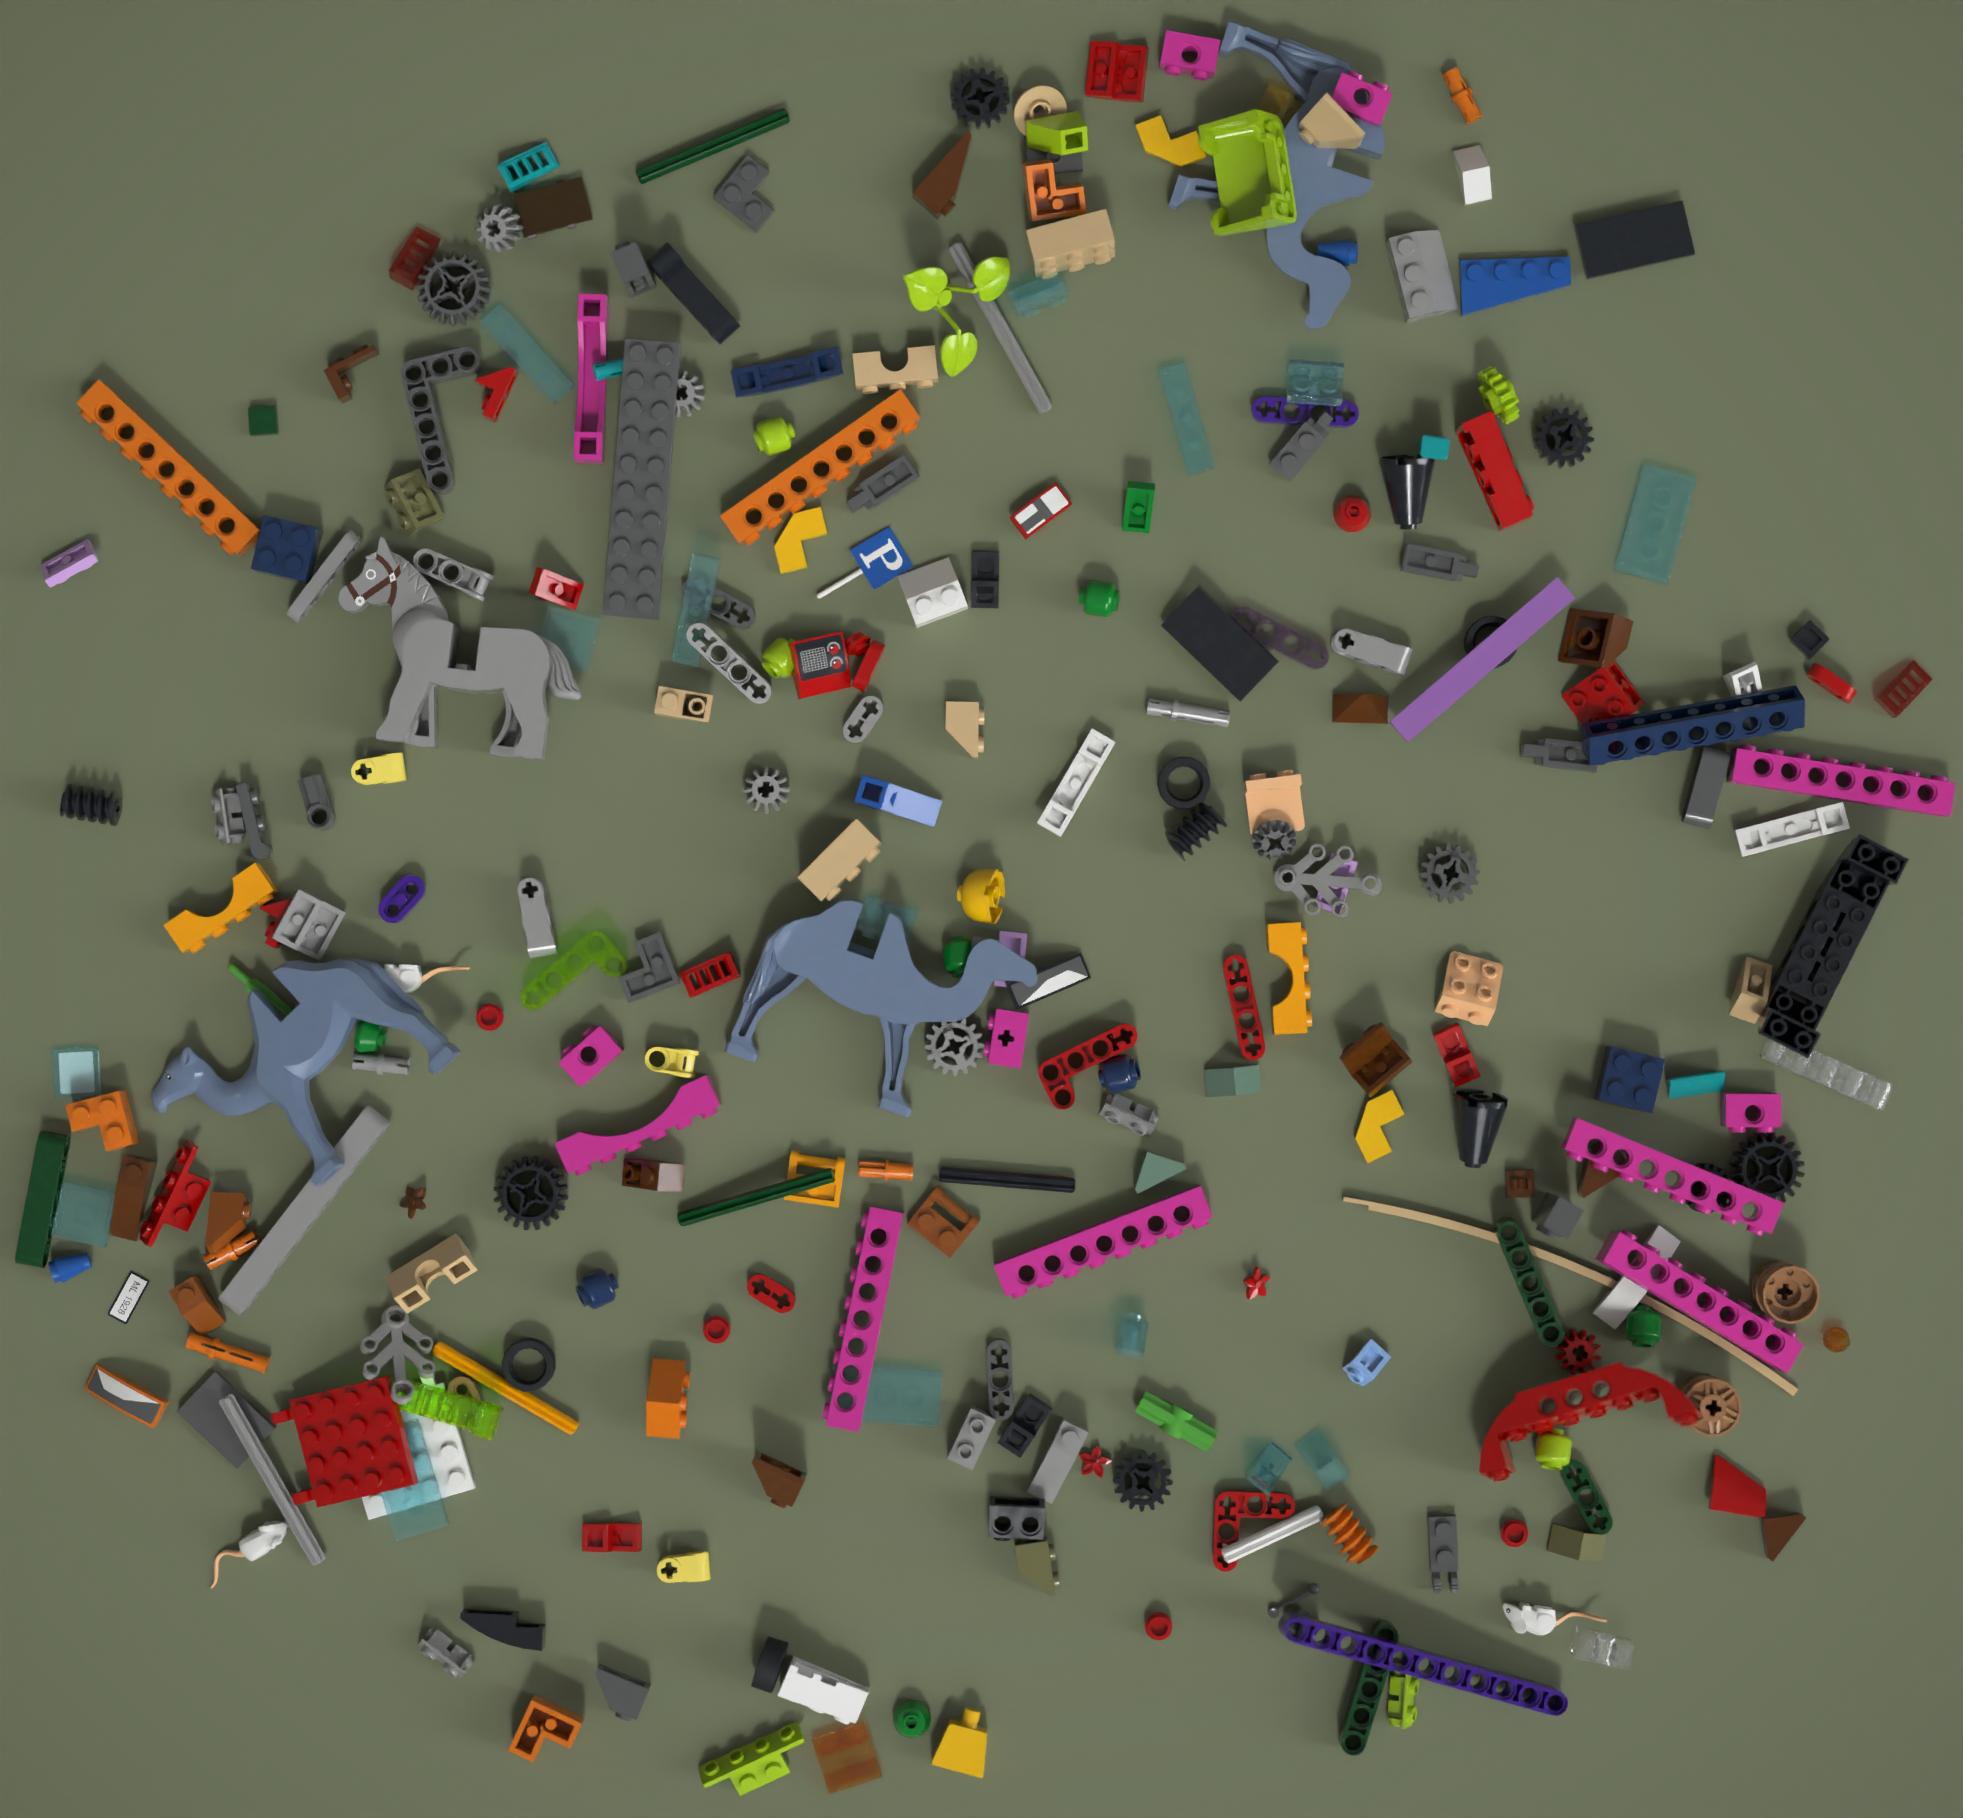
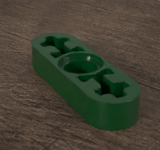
M1570 1459L1568 1465L1562 1466L1560 1476L1587 1527L1593 1533L1606 1534L1612 1528V1517L1584 1465L1577 1460ZM1568 1467L1579 1468L1580 1471L1577 1472L1579 1480L1584 1482L1586 1479L1587 1483L1577 1486L1571 1476H1566L1569 1473ZM1585 1489L1591 1490L1594 1494L1593 1501L1588 1505L1581 1504L1578 1498L1580 1492ZM1598 1504H1600V1508H1596V1512L1600 1517H1606V1520L1603 1521L1604 1527L1602 1528L1592 1525L1596 1520L1591 1512L1587 1515L1585 1513L1587 1510L1594 1509Z

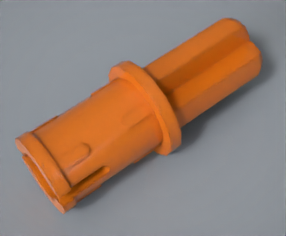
M886 1159V1162L862 1160L859 1162L858 1174L860 1177L885 1178V1181L887 1179L912 1181L913 1163L889 1162V1159Z

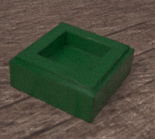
M276 406L248 408L250 436L279 434Z

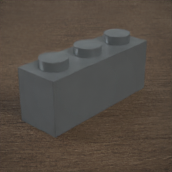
M626 241L615 246V251L610 253L630 297L632 298L655 288V283L637 242L631 243Z
M1547 1192L1532 1222L1538 1224L1536 1227L1537 1231L1557 1241L1560 1237L1568 1239L1584 1210L1560 1196Z

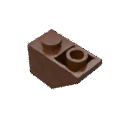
M624 1158L622 1186L654 1191L683 1192L685 1164Z

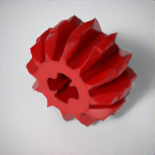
M1570 1329L1569 1334L1571 1338L1569 1339L1564 1335V1345L1559 1344L1555 1346L1556 1349L1562 1350V1353L1554 1356L1556 1360H1564L1560 1368L1565 1370L1570 1366L1569 1373L1571 1375H1575L1578 1368L1581 1374L1587 1372L1586 1366L1595 1370L1596 1366L1591 1361L1593 1359L1600 1361L1602 1358L1600 1355L1594 1354V1351L1602 1348L1600 1344L1592 1345L1596 1340V1336L1591 1334L1586 1338L1587 1330L1581 1329L1577 1336L1575 1329ZM1580 1345V1349L1584 1350L1583 1356L1578 1355L1579 1358L1576 1359V1355L1572 1354L1573 1348L1578 1349L1577 1346Z

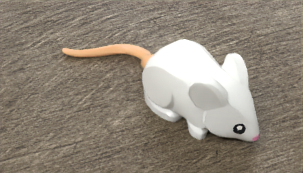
M384 964L383 969L405 993H411L417 990L421 983L439 972L469 970L470 967H439L423 976L419 965L399 964L397 967L394 964Z
M286 1520L266 1521L264 1525L258 1526V1529L251 1531L239 1541V1551L227 1549L219 1552L214 1559V1581L210 1588L212 1589L217 1583L219 1560L222 1556L245 1557L250 1561L262 1557L269 1550H274L277 1545L282 1543L289 1528Z
M1520 1602L1519 1607L1514 1604L1503 1603L1505 1616L1510 1621L1512 1628L1520 1634L1528 1631L1535 1635H1546L1555 1626L1573 1616L1607 1622V1619L1582 1612H1568L1556 1619L1555 1610L1552 1607L1537 1604L1531 1607L1529 1603Z

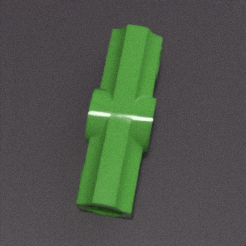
M1146 1390L1134 1410L1138 1415L1159 1425V1428L1178 1439L1183 1438L1206 1452L1212 1446L1218 1430L1196 1419L1192 1413L1174 1403L1170 1404Z

